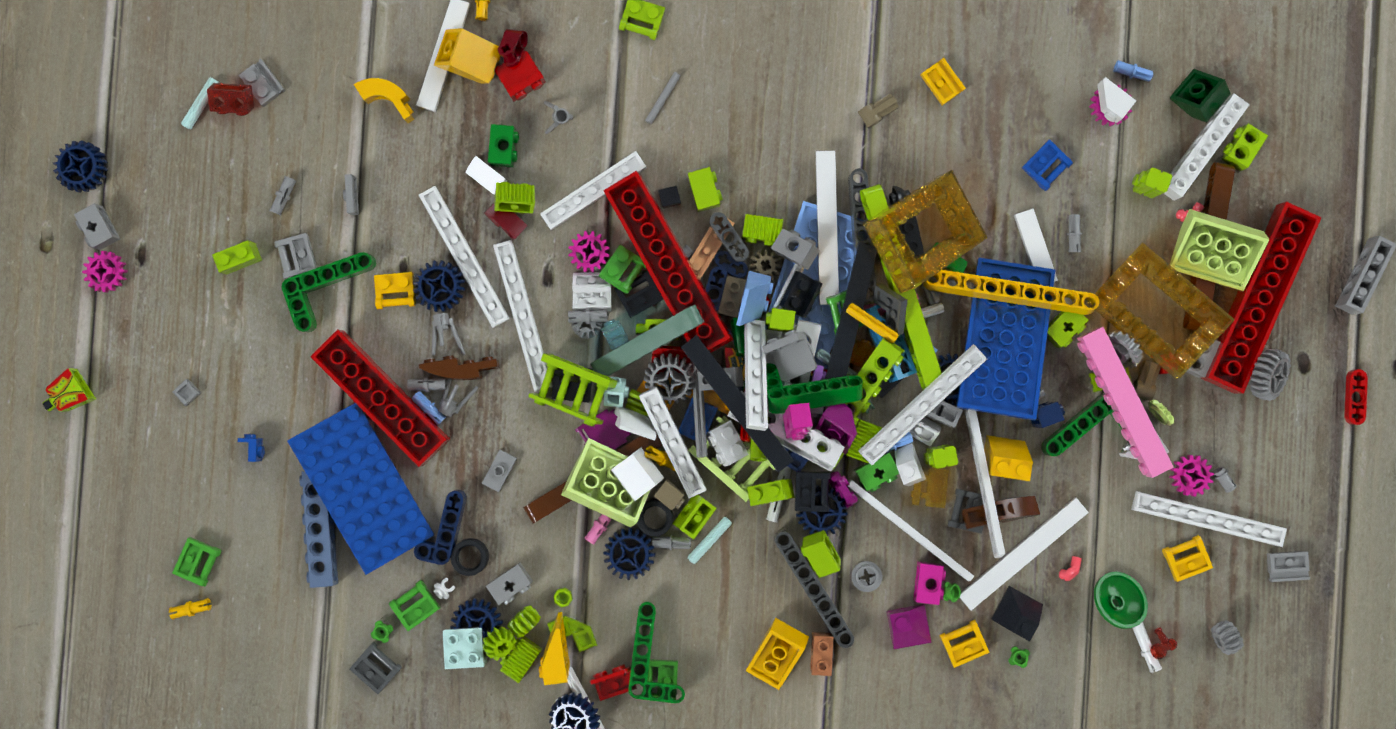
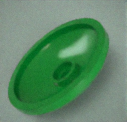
M1114 571L1103 575L1097 581L1094 588L1095 604L1099 613L1108 623L1117 628L1131 629L1144 621L1148 612V601L1143 588L1134 578L1128 574Z

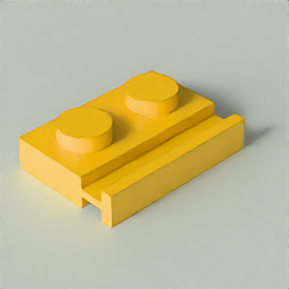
M942 58L920 75L942 106L966 89L945 58Z

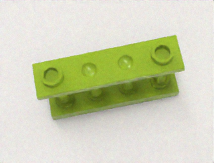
M543 353L541 361L546 362L548 368L539 393H529L528 397L535 399L534 403L542 406L547 404L583 419V423L594 427L596 424H603L604 420L596 418L605 390L615 388L618 380L556 355ZM560 368L563 369L564 376L557 397L553 400L546 397L555 370ZM575 374L580 376L581 382L573 405L570 407L563 404V400L571 377ZM592 381L597 383L596 386L598 388L589 414L579 409L588 383Z

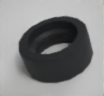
M658 499L646 501L637 522L643 533L658 537L670 529L673 523V512ZM653 506L662 508L666 513V522L658 529L649 528L644 522L646 510Z
M474 538L464 539L459 542L451 553L452 566L458 573L465 576L478 574L486 567L489 560V552L486 545ZM474 546L480 551L481 561L478 566L466 568L461 565L459 553L462 548Z

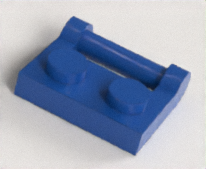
M1049 139L1021 168L1038 183L1042 190L1047 191L1051 187L1050 184L1066 168H1069L1073 162ZM1058 158L1061 163L1044 179L1041 175Z

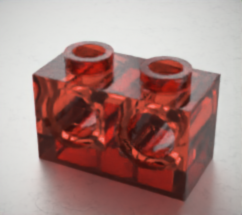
M213 83L207 89L211 112H217L218 114L236 113V115L244 116L249 114L254 108L251 85ZM237 98L241 99L244 104L240 103Z

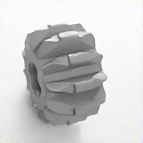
M1227 620L1221 621L1211 628L1214 642L1223 653L1227 655L1234 654L1244 647L1243 638L1232 622Z

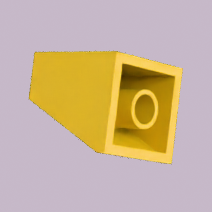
M463 28L446 29L434 66L481 84H489L494 77L496 63H498L501 57L498 53L499 46Z
M986 435L984 452L989 475L1030 481L1033 461L1026 442Z

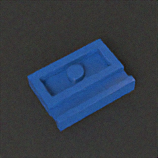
M692 397L678 431L680 434L696 441L694 402ZM704 402L707 435L718 407Z

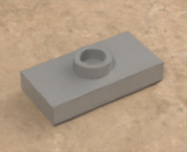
M345 174L343 199L346 201L347 213L358 215L357 178L352 174Z
M500 449L482 484L500 492L517 458Z

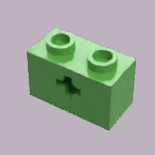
M886 452L873 465L865 463L854 469L865 491L870 490V492L881 487L880 484L885 481L890 483L898 478L896 475L899 474L889 452ZM875 469L882 470L880 473L881 477L873 476L876 473Z

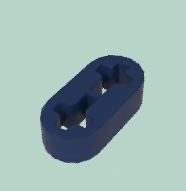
M720 251L716 254L715 264L718 267L724 268L728 274L741 279L746 276L748 267L744 262L734 261L727 251ZM724 255H726V260L729 261L731 264H720V259L718 257H723ZM733 264H734L735 266H737V267H739L740 265H742V266H743V269H742V270L745 271V272H744L743 274H742V273H739V274L737 275V274L735 273V272H736V269L733 268V267H731V266H732Z

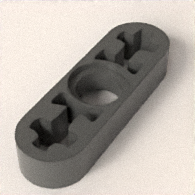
M721 212L714 213L709 219L711 228L732 259L736 262H743L749 255L748 248L727 217ZM714 217L722 218L721 224L723 227L728 225L729 228L723 230L720 234L718 230H721V227L718 224H713L715 221ZM726 232L734 234L733 242L727 243L724 240L723 236ZM738 241L740 244L736 246L739 250H744V257H736V249L733 247L730 250L729 246L734 245Z

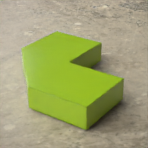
M563 616L566 637L573 636L579 652L597 645L591 626L568 616ZM555 620L547 623L550 632L552 631Z

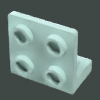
M481 627L445 629L443 631L445 669L476 668L486 665L487 655L483 653Z

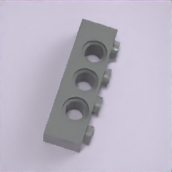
M1382 236L1368 238L1335 307L1351 315L1364 313L1396 248V243Z

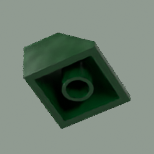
M1193 69L1170 96V100L1189 116L1207 123L1231 93L1225 79Z

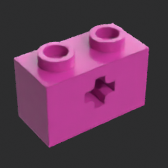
M809 403L789 405L783 414L786 439L802 440L813 427Z

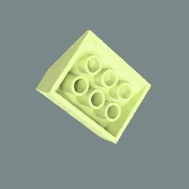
M1189 209L1181 226L1169 269L1244 291L1269 238L1264 231Z
M588 438L561 495L626 526L632 527L638 522L650 490L634 501L611 471L625 460L627 456Z

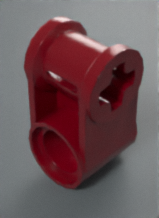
M505 30L498 47V53L504 58L503 61L506 66L514 67L520 62V58L528 43L526 31Z

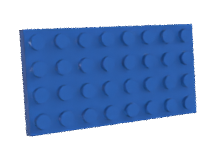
M978 258L975 275L1053 287L1055 269ZM986 286V289L989 292H995L993 286ZM1005 289L1008 295H1014L1012 289ZM1025 292L1028 298H1034L1031 292ZM1046 294L1045 299L1052 301V296ZM972 297L965 351L974 344L987 360L960 384L957 408L1036 420L1050 309Z
M356 403L287 440L365 575L435 535L366 415Z

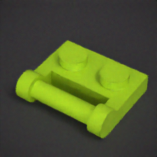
M627 0L619 30H629L656 40L665 7L642 0ZM630 18L653 25V28L649 29L629 23L628 20Z

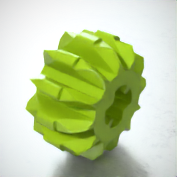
M529 605L520 610L509 621L507 627L513 635L521 638L537 625L541 616L535 608Z
M501 626L497 629L494 627L493 632H487L488 637L483 638V650L488 657L496 661L500 658L505 660V656L507 654L511 655V650L516 649V638L508 628L505 629V627Z

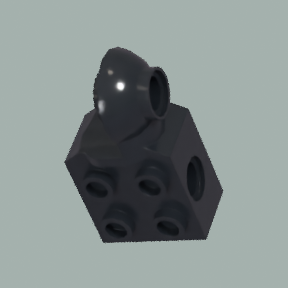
M892 186L889 201L891 209L896 211L897 216L892 217L904 257L906 259L924 254L917 218L915 215L910 214L908 207H912L911 193L909 190Z

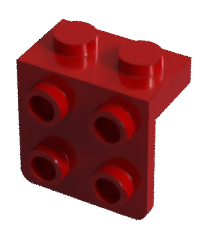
M523 51L520 62L516 66L508 67L505 63H502L495 68L497 76L513 102L525 98L529 92L540 89L546 83L543 75L527 51Z
M625 664L614 667L610 673H607L605 670L593 675L594 678L590 680L591 685L595 684L600 701L629 692L631 666L625 667ZM636 684L632 686V690L637 689Z

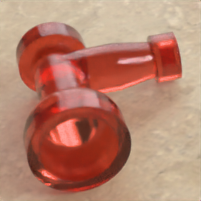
M1161 627L1154 630L1161 643L1152 645L1150 649L1152 656L1156 659L1164 658L1168 650L1172 651L1177 648L1176 640L1173 638L1168 639L1162 632Z

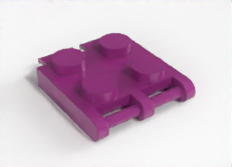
M606 409L596 416V418L604 420L603 424H596L594 427L582 424L575 429L576 432H579L585 444L588 439L582 429H584L590 439L613 450L626 443V437L630 436L631 433L619 429L615 425L618 418L614 414L615 409L610 412Z

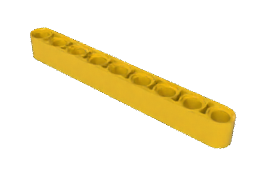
M929 269L923 278V286L927 290L1083 315L1091 314L1099 306L1098 296L1088 292L940 269ZM933 276L937 282L931 283L927 278ZM947 280H954L956 282V285L950 286L947 283ZM971 282L976 288L969 289L966 283ZM986 286H993L995 292H989L986 289ZM1005 289H1012L1014 295H1008ZM1025 292H1031L1034 298H1028ZM1045 295H1051L1053 301H1047ZM1064 298H1070L1073 304H1067ZM1084 301H1090L1092 308L1087 307Z

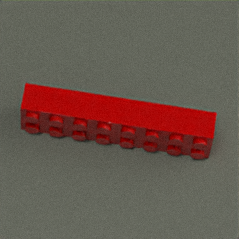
M337 329L310 356L418 467L424 466L450 440L439 426L426 413H423L424 411L344 330Z

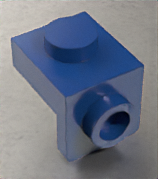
M244 434V438H238L237 442H249L248 462L262 461L265 455V448L262 446L263 438H256V434Z

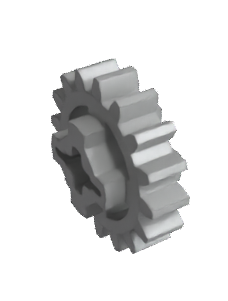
M1116 330L1108 334L1125 368L1128 366L1130 368L1136 367L1144 358L1142 355L1143 350L1139 349V344L1134 343V338L1130 339L1127 333L1123 334L1122 331L1117 333Z

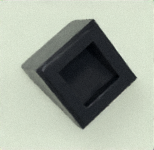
M677 186L658 190L663 209L681 204Z

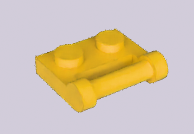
M414 273L374 275L376 309L402 305L416 306L415 292H413V289H415L413 284ZM408 292V297L383 299V294Z
M1199 535L1177 546L1162 549L1176 582L1213 568ZM1197 547V552L1177 560L1174 559L1173 555Z
M975 620L952 632L939 635L954 668L990 653ZM972 631L975 636L952 646L950 645L949 641Z

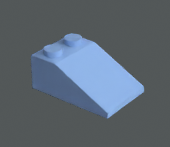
M752 271L748 272L736 325L741 326L761 318L763 312H767L769 301H766L767 294L771 295L774 283H770L771 276Z

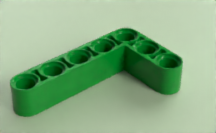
M361 252L284 280L281 287L296 329L309 333L314 331L317 326L307 293L373 270L376 266L375 258L368 253ZM368 257L369 264L363 267L362 260ZM349 263L351 270L345 273L344 266ZM332 270L333 276L327 280L326 272ZM313 276L314 284L309 286L308 279ZM292 283L296 284V290L294 292L290 291V285ZM298 301H302L303 306L300 310H297L296 304ZM307 318L309 321V326L307 328H303L302 322L304 319Z
M766 363L767 408L773 414L785 413L788 406L793 404L809 403L810 409L856 402L863 397V379L857 375L783 386L776 365Z
M1101 393L1045 439L1041 444L1042 452L1048 456H1058L1109 414L1113 418L1112 413L1114 411L1111 405L1105 402V393ZM1096 406L1100 409L1098 416L1093 414V409ZM1081 418L1085 421L1083 428H1080L1078 425V421ZM1066 430L1070 432V438L1067 441L1063 437ZM1053 442L1056 448L1055 451L1051 453L1048 447L1049 444Z
M644 602L638 609L628 688L629 694L635 699L680 703L685 697V692L680 685L647 681L656 608L652 603ZM644 605L652 607L653 612L650 616L642 614L641 609ZM643 624L650 627V633L646 636L641 635L639 632V628ZM644 644L647 646L648 651L645 655L637 653L638 645ZM637 664L645 666V672L642 675H638L634 671V667ZM635 684H640L643 687V691L639 695L632 692V686ZM655 686H659L662 689V694L659 697H654L651 694V689ZM673 689L681 690V697L679 699H673L670 696Z

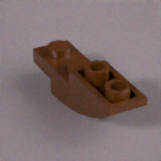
M452 355L443 357L441 361H435V359L424 360L423 364H419V368L447 379L477 380L482 379L481 371L498 369L500 364L499 360L493 359L491 356L482 358L480 362L466 360L461 365L460 359L454 358Z
M1035 496L995 501L998 520L1002 523L1040 515ZM983 504L962 510L966 529L987 525Z

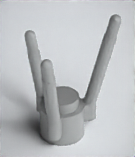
M544 101L546 106L554 110L552 114L554 123L545 131L546 134L550 133L559 124L566 123L568 119H573V116L566 109L558 108L557 105Z
M448 313L433 315L432 355L436 354L437 331H439L440 346H444L443 330H448V326L452 330L461 354L465 355L463 345L454 326L453 318H449Z
M448 379V389L444 390L438 411L448 417H452L454 413L458 414L461 407L478 390V386H475L456 406L457 402L453 398L459 385H455L448 398L447 395L452 379Z

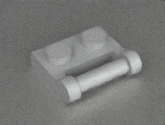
M307 233L274 242L275 248H278L284 270V273H282L284 279L317 268ZM287 245L290 246L295 270H291L285 247Z

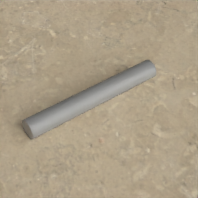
M677 72L673 73L645 120L647 123H653L681 75Z

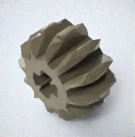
M765 250L764 256H762L761 252L758 251L757 256L759 259L752 256V261L756 263H750L749 267L756 268L752 272L771 276V281H773L774 276L772 273L779 276V271L775 269L782 268V265L775 264L780 261V257L773 259L775 252L768 256V250ZM765 262H768L770 270H762L761 263L765 264Z

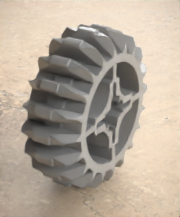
M1267 349L1261 353V357H1258L1257 363L1254 364L1255 367L1250 377V391L1252 395L1268 401L1274 400L1280 395L1289 379L1291 360L1288 354L1278 349Z
M663 353L660 359L655 357L654 363L649 362V368L645 369V388L650 390L657 387L663 400H668L669 405L672 403V400L678 404L679 398L685 401L686 395H691V389L695 388L693 383L696 382V377L693 376L695 370L691 369V362L685 364L686 358L684 357L679 360V354L675 358H672L671 353L668 354V358ZM667 367L666 371L656 374L660 369ZM674 368L680 370L682 373L676 372ZM669 372H670V377H672L671 385L669 384V380H668ZM683 384L680 388L673 390L675 386Z

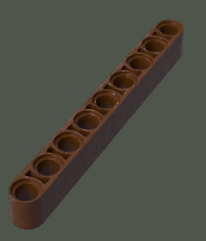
M1217 162L1211 165L1202 213L1227 220L1235 166ZM1191 276L1183 320L1184 329L1199 332L1207 330L1216 283Z
M656 432L655 440L640 436L618 449L617 452L629 457L639 448H642L644 452L651 453L646 450L648 446H653L657 449L663 444ZM566 482L523 507L532 524L572 501L561 495Z

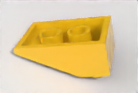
M562 612L557 614L544 650V656L540 658L539 677L543 678L544 685L568 683L570 661Z
M775 618L746 668V672L779 690L804 652L809 636Z

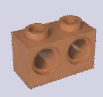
M812 632L811 674L831 676L833 635L831 633Z

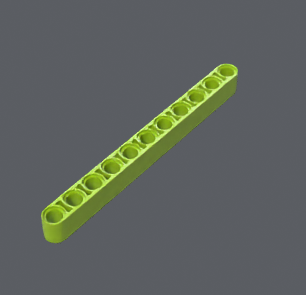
M880 184L860 190V198L875 245L878 247L877 251L889 288L907 299L904 335L917 370L920 385L924 390L942 373L883 189Z

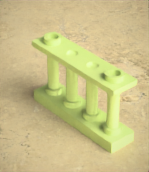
M718 416L716 418L720 422L718 426L729 421L725 416L722 418ZM743 442L749 448L747 450L749 455L738 460L726 472L719 468L721 464L716 457L711 460L707 456L699 458L696 455V447L692 445L688 451L745 502L749 499L747 487L752 486L769 466L775 470L767 459V461H763L744 483L738 485L734 481L735 475L750 459L751 444L749 442Z

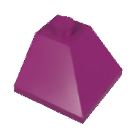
M845 403L828 406L816 426V429L824 434L823 436L838 440L845 447L843 450L845 454L857 436L852 411Z
M924 604L886 611L893 649L932 643Z

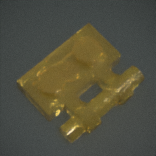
M928 468V475H925L926 480H924L927 481L926 492H921V482L914 484L910 496L912 497V505H919L920 498H925V506L945 508L949 470Z

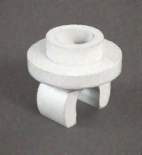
M448 578L443 579L440 584H434V593L440 599H448V593L455 589L454 585L449 589L445 587V583L449 580Z

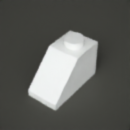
M1105 77L1097 84L1101 112L1105 114L1104 116L1107 120L1117 123L1124 118L1136 100Z
M912 443L897 449V451L894 450L896 466L903 485L911 486L926 480Z

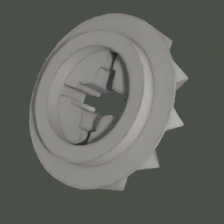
M572 322L571 326L576 335L589 339L595 337L600 332L602 322H590L592 330L588 327L581 328L583 322Z
M862 561L855 565L851 580L858 590L871 592L880 586L882 572L875 563ZM864 569L868 574H875L869 577V584L865 579L860 578L864 575Z

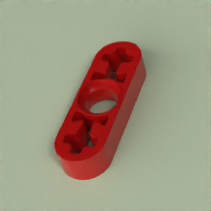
M1361 369L1350 370L1346 375L1344 418L1351 425H1360L1366 420L1368 376ZM1360 376V380H1354L1353 377ZM1353 386H1360V389H1353ZM1354 392L1360 394V400L1357 403L1352 400ZM1352 414H1358L1359 417L1356 419L1352 418Z

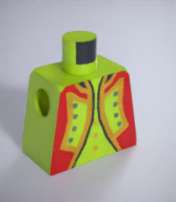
M68 368L46 387V392L50 398L43 402V406L47 411L57 408L60 412H68L96 400L78 369Z

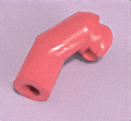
M1196 202L1192 210L1202 212L1204 206ZM1178 210L1176 218L1184 222L1189 210Z
M1072 556L1070 568L1067 570L1061 569L1059 578L1070 581L1076 577L1080 571L1082 558Z

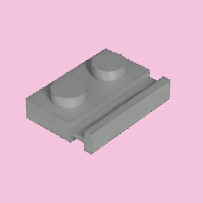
M259 59V62L251 65L239 74L240 78L263 107L278 97L281 92L286 91L262 59Z
M1308 551L1267 553V566L1270 576L1268 579L1270 582L1310 580Z

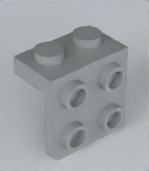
M792 330L785 333L784 338H772L767 341V345L762 346L765 354H772L781 380L784 382L817 369V364L805 332Z

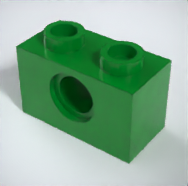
M491 124L488 163L491 166L513 167L514 162H517L518 153L515 151V143L519 142V132H516L514 126ZM508 142V148L500 150L501 143Z

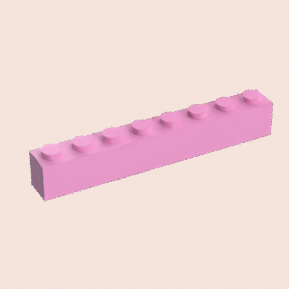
M1104 327L1096 328L1078 337V348L1086 355L1088 359L1086 360L1087 366L1091 371H1094L1096 375L1095 382L1099 388L1103 389L1105 393L1104 400L1108 405H1111L1114 411L1112 413L1113 418L1117 423H1120L1122 436L1125 440L1129 441L1131 445L1130 451L1140 463L1138 467L1141 473L1146 475V477L1153 478L1174 468Z

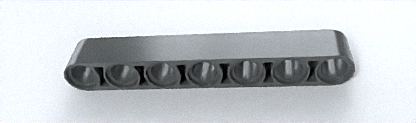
M860 168L853 170L848 177L854 259L858 243L873 246L872 232L863 204L855 200V194L869 187L867 173ZM853 175H861L862 182L856 183L853 180ZM862 212L865 215V221L857 220L856 214ZM858 232H865L867 239L861 241L858 238ZM875 263L868 287L871 291V297L865 299V303L874 300L876 285Z
M785 530L778 531L774 536L775 544L840 647H851L854 643L852 632L792 536ZM780 535L788 536L786 544L778 543ZM792 551L798 552V558L794 561L788 559V555ZM803 567L809 570L808 575L805 577H801L798 574L799 570ZM812 584L819 586L816 593L809 592V587ZM826 600L829 602L827 609L819 608L821 601ZM838 617L839 623L832 626L829 624L831 618ZM842 634H849L848 641H840V636Z

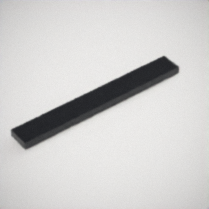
M858 243L825 379L847 375L860 321L846 313V309L851 303L863 309L878 247Z
M696 335L681 347L777 472L779 473L792 463L794 459L769 427L765 431L746 428L745 396L700 338Z

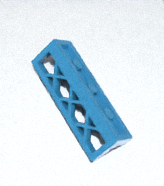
M876 305L864 310L885 324V319L880 317L877 310L881 308L880 306ZM867 327L876 348L883 337ZM899 335L898 340L894 343L900 345L905 350L902 354L905 358L902 361L908 364L910 371L903 374L900 368L901 363L898 367L894 365L891 369L893 374L889 378V383L917 373L903 335ZM881 357L882 365L887 367L889 364L888 359Z

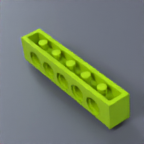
M885 338L881 340L857 374V376L863 379V389L866 392V397H862L861 400L845 403L846 405L852 404L855 407V412L852 413L855 426L860 420L857 418L861 412L865 413L871 405L869 403L871 397L876 398L882 390L879 387L883 381L887 382L892 376L893 372H891V369L894 365L898 367L904 359L902 354L905 350ZM881 357L888 359L889 364L887 367L880 364ZM869 373L876 374V382L870 381Z

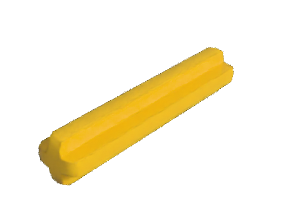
M851 303L846 309V313L889 342L894 343L899 336L897 332L854 303Z

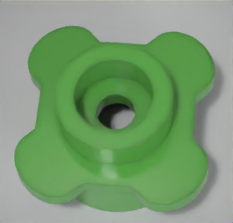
M944 583L943 599L956 602L961 595L960 587L956 583Z
M377 621L373 632H371V637L386 643L389 641V635L393 631V626Z
M1016 646L1012 647V654L1008 659L1009 664H1016L1021 668H1025L1028 656L1030 655L1029 650L1018 649Z

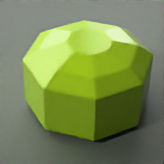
M567 588L558 589L553 596L555 604L560 607L569 606L573 599L572 592Z

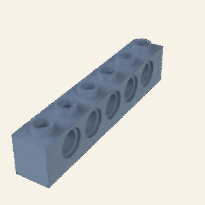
M302 471L299 482L300 486L303 487V494L301 495V504L304 506L302 522L306 528V533H304L305 545L307 544L305 562L308 564L309 569L306 579L310 583V588L334 586L338 584L334 520L320 496L312 492L313 484L306 472ZM314 504H318V505H319V507H320V512H319V514H317V513L314 512V510H313ZM316 523L320 524L322 527L320 533L315 531ZM317 542L323 545L322 552L316 549ZM318 562L324 564V571L318 569Z

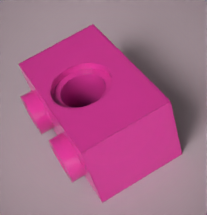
M917 561L913 595L915 602L939 605L944 595V590L941 588L942 581H945L946 570L943 569L944 566ZM928 579H934V585L931 588L926 587Z

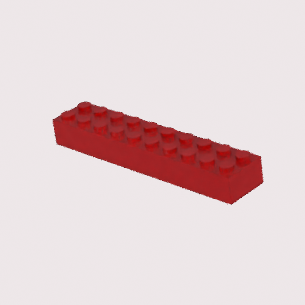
M635 171L603 190L672 315L674 316L686 308L696 305L704 323L683 334L687 342L697 335L710 353L733 340L732 336L642 176Z
M1287 201L1276 205L1265 229V234L1269 241L1244 291L1238 290L1217 337V341L1221 342L1206 377L1201 379L1234 394H1244L1252 376L1254 364L1257 363L1258 357L1261 356L1322 217Z

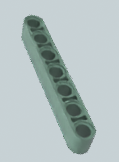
M692 305L595 360L590 365L595 372L610 376L703 324L704 320L696 305Z

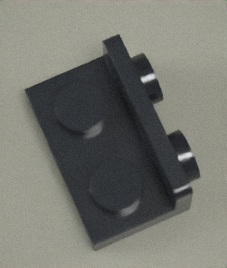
M795 271L779 306L787 310L796 311L795 315L806 318L812 309L816 297L820 293L822 283L813 280L799 271Z

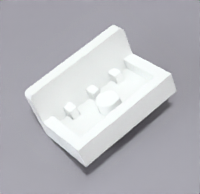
M731 420L707 432V441L711 447H714L717 452L716 458L724 467L749 455Z

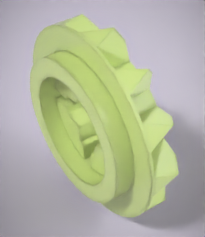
M1151 400L1148 403L1150 412L1159 422L1169 426L1174 423V417L1162 403H1159L1157 400Z

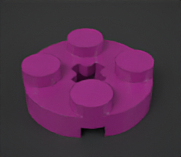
M833 471L829 483L834 488L835 493H840V498L844 497L845 501L842 503L849 508L858 499L847 488L849 482L845 476H841L838 471Z

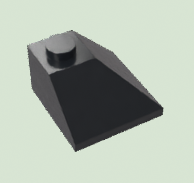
M1008 586L991 620L1020 637L1031 641L1040 623L1043 604Z

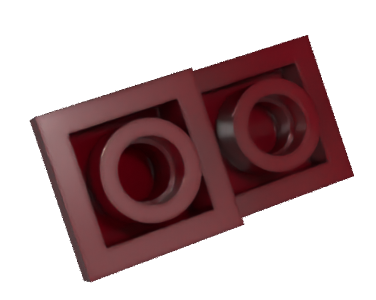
M493 203L484 214L497 227L500 226L513 240L516 239L528 225L514 212L494 211L495 204Z

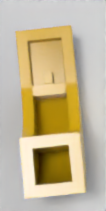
M380 78L364 79L353 84L367 104L380 99L389 100L394 103L407 123L414 120L411 115L414 111L406 103L411 99L396 84Z

